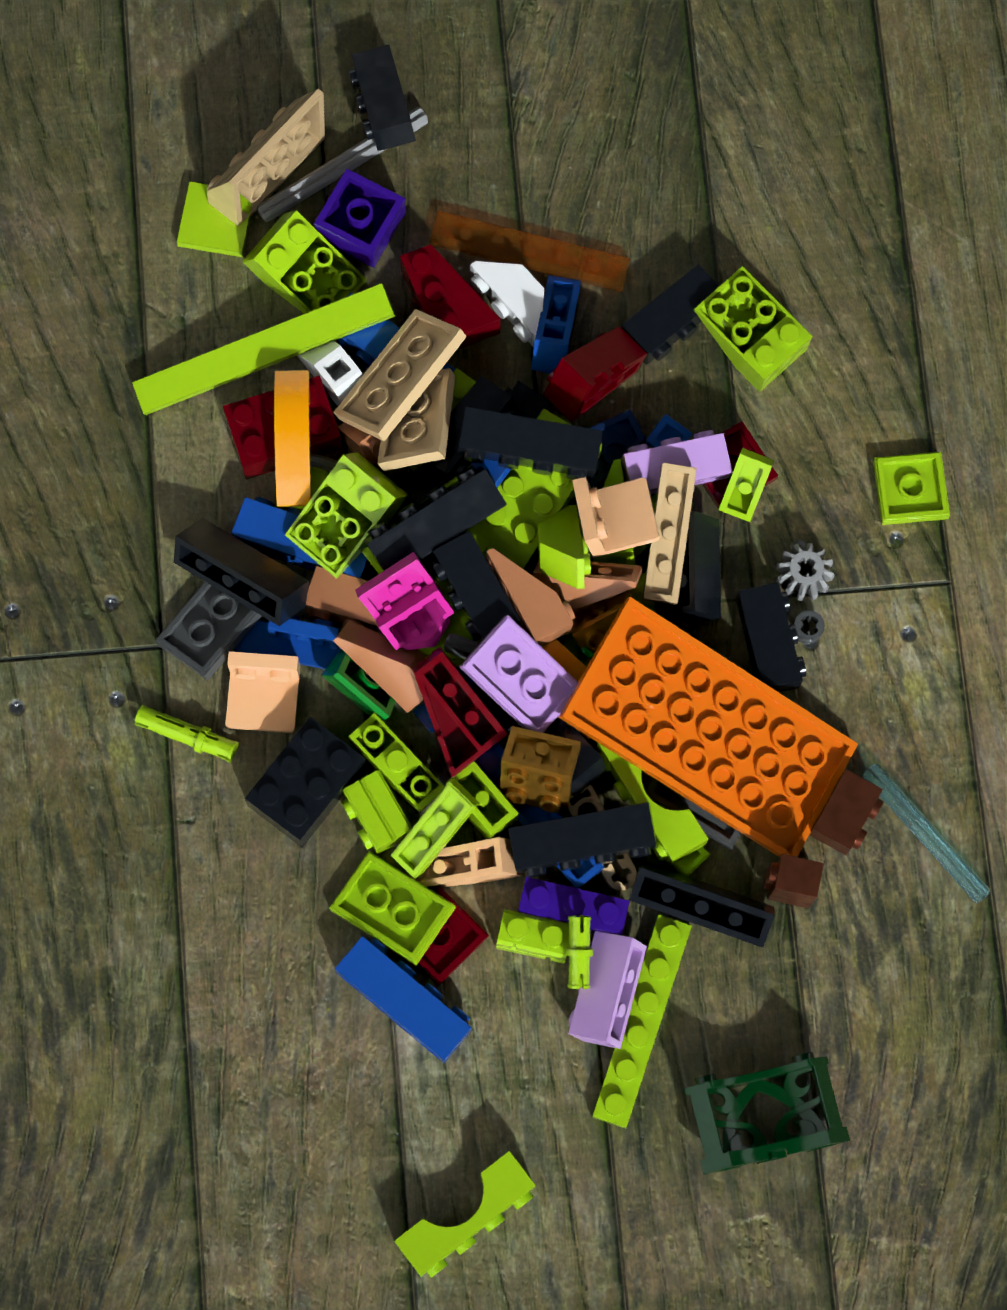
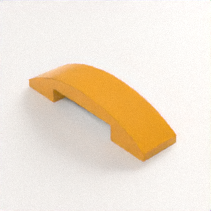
M309 370L275 371L274 432L277 507L306 506L311 499Z

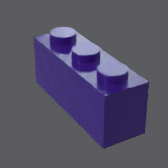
M527 877L518 912L569 923L568 916H591L590 934L594 935L595 931L622 936L630 900Z

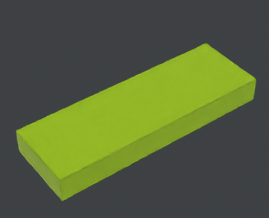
M456 779L449 781L391 856L414 879L421 877L480 803Z

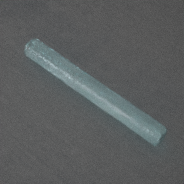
M873 764L864 772L863 778L883 789L880 797L975 903H979L991 892L990 888L879 764Z

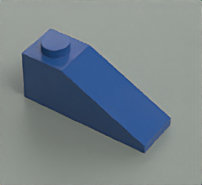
M548 275L543 300V312L540 313L534 342L531 370L551 373L558 366L562 357L568 355L581 285L580 280Z

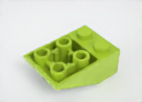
M297 210L284 213L242 261L264 284L304 314L346 298L350 293L355 294L367 281Z
M743 266L694 308L695 313L735 368L759 392L808 349L813 337Z
M358 452L343 454L288 529L285 536L332 576L338 578L361 553V549L367 546L363 541L369 537L367 532L383 521L388 524L409 495Z

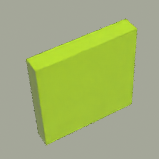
M189 181L177 246L243 257L251 220L252 203L240 194L241 211L249 216L237 226L208 203V184Z
M941 452L874 457L873 466L881 525L949 519L950 510Z

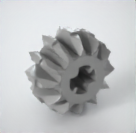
M807 543L805 551L802 550L799 544H794L792 553L784 551L781 555L784 562L777 563L776 571L781 573L777 582L781 585L789 584L785 590L787 595L792 594L795 590L798 592L797 600L799 601L803 600L806 592L812 600L817 599L818 591L826 593L829 589L827 582L832 581L835 575L832 571L828 570L833 565L832 559L822 560L826 551L824 548H821L817 553L812 552V543ZM804 567L811 570L810 575L807 573L806 577L799 573L800 569L804 570Z

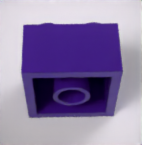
M346 168L314 222V227L337 250L374 268L406 215L405 198Z

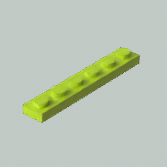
M658 915L643 960L621 1049L614 1048L594 1109L593 1118L625 1129L627 1128L692 925Z

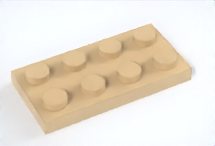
M415 309L333 413L339 420L385 441L467 336L461 328Z

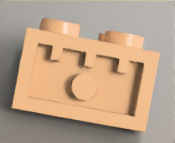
M586 477L572 480L584 540L593 558L656 542L660 539L646 478L643 477L602 489H597V487L591 488Z
M229 651L227 665L230 671L225 721L226 727L228 729L293 733L296 723L301 668L299 657Z

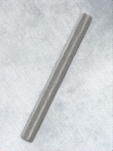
M416 107L409 112L414 132L428 123L427 115L421 107ZM364 139L257 206L260 216L265 222L271 221L342 177L346 168L352 171L384 150H377L374 139Z

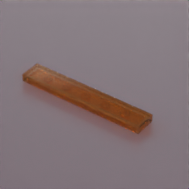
M442 211L437 213L430 237V244L433 246L501 263L522 264L529 270L580 280L581 283L622 293L630 264V258Z

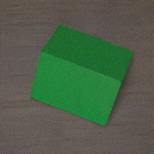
M341 649L321 676L368 716L375 713L381 720H386L390 717L396 701Z

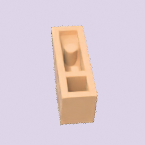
M496 837L443 848L421 877L415 880L432 889L439 886L450 887L493 882L523 875L515 869L510 839Z

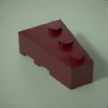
M431 244L400 256L401 273L417 309L461 328L467 336L457 350L500 334L501 319Z
M620 326L607 333L603 332L595 340L562 357L558 366L548 376L549 384L543 395L572 423L638 372L647 353Z
M440 646L412 668L453 778L508 735V733Z

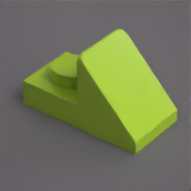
M742 448L719 511L750 522L774 460Z

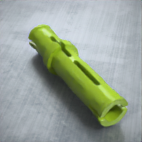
M141 705L135 718L134 725L187 744L200 754L206 752L231 763L238 750L239 742L211 732L209 727L203 726L201 728L146 705Z

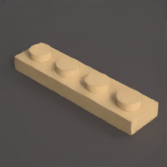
M662 463L654 513L660 539L650 543L642 600L673 605L678 604L697 469L695 467Z

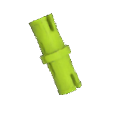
M568 916L569 948H565V956H569L567 988L580 989L582 987V989H590V957L593 956V949L590 948L591 916Z

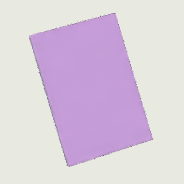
M509 615L501 619L459 666L522 728L542 733L560 715L578 683Z

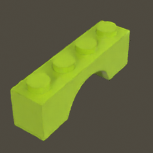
M597 742L596 750L603 757L606 772L610 771L616 780L613 787L623 802L628 800L631 805L647 802L650 804L658 848H653V851L660 861L666 859L668 864L672 866L706 845L708 837L690 809L677 811L665 809L657 805L644 790L641 778L642 770Z
M510 1151L481 1172L483 1199L477 1212L468 1221L457 1226L442 1227L422 1219L394 1241L420 1277L426 1273L430 1278L434 1277L448 1265L444 1259L456 1250L459 1255L463 1254L477 1243L473 1236L485 1228L489 1233L506 1220L502 1213L513 1205L518 1210L534 1198L530 1191L536 1185Z

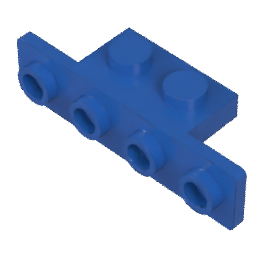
M294 615L281 626L276 625L270 620L269 622L258 620L234 651L298 656L300 665L326 669L341 650L333 641L339 633V628H335L334 624L329 621L315 619L313 623L300 621V617Z

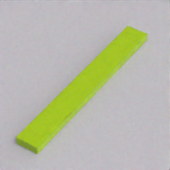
M381 283L134 381L132 384L143 414L148 415L393 318L395 314L384 285Z

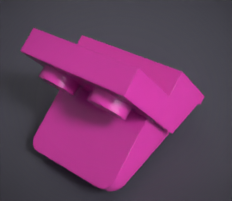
M414 552L355 589L358 598L376 620L379 629L395 650L401 647L406 650L435 647L448 628L451 615L455 613L440 587Z

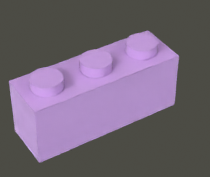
M713 430L703 431L694 434V439L681 442L680 437L669 438L661 441V446L649 449L647 444L632 446L627 449L628 453L623 454L621 458L625 481L628 482L644 477L648 482L650 495L656 494L658 492L662 463L697 468L694 485L727 479L733 472L724 433L714 435Z
M595 931L593 941L590 942V948L593 949V956L590 957V989H582V987L578 989L579 994L576 1006L569 1017L570 1029L568 1034L583 1042L621 1049L647 946L632 937Z

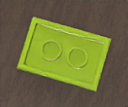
M368 851L329 907L331 912L370 937L375 938L384 946L416 966L456 908L450 901Z

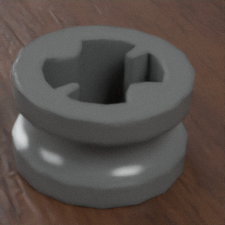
M811 610L801 612L793 623L797 630L798 641L804 644H813L818 641L825 628L822 616ZM803 620H807V623L811 620L816 624L814 628L815 634L810 635V631L804 634L801 631Z

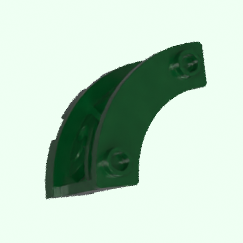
M813 1052L793 1056V1063L764 1071L724 1079H717L716 1074L698 1077L695 1079L696 1085L685 1088V1095L691 1097L705 1154V1159L700 1160L703 1174L737 1169L755 1162L760 1164L786 1158L787 1155L804 1151L811 1152L850 1141L847 1127L842 1126L827 1068V1064H829L828 1058H814ZM813 1072L819 1096L805 1103L800 1098L808 1092L810 1083L806 1087L800 1088L796 1085L795 1079L800 1074ZM785 1076L783 1087L767 1081ZM745 1086L742 1089V1091L738 1094L736 1099L733 1093L729 1090L731 1088ZM757 1092L768 1095L791 1109L778 1121L774 1130V1143L771 1144L767 1143L765 1136L758 1128L749 1123L738 1122L745 1106ZM709 1094L722 1096L723 1106L714 1105L713 1108L719 1114L727 1115L725 1121L715 1120ZM820 1102L827 1129L817 1114L811 1109ZM798 1115L801 1120L793 1124L799 1128V1132L797 1135H789L785 1130V1125L790 1119ZM718 1128L723 1129L722 1143L720 1140ZM742 1130L750 1133L753 1139L750 1146L743 1145L741 1137L744 1134L735 1135V1131Z

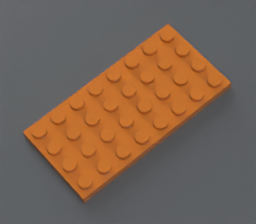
M632 597L625 599L558 717L778 857L782 854L798 857L858 746V743Z

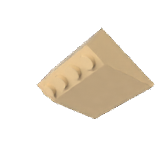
M316 89L295 99L287 108L282 107L275 114L273 123L266 130L261 129L256 133L251 141V146L244 153L239 152L233 157L227 171L222 176L217 175L211 180L207 187L208 203L235 225L239 226L249 216V214L241 210V194L252 203L251 217L258 209L257 206L267 200L325 139L323 92L320 89Z

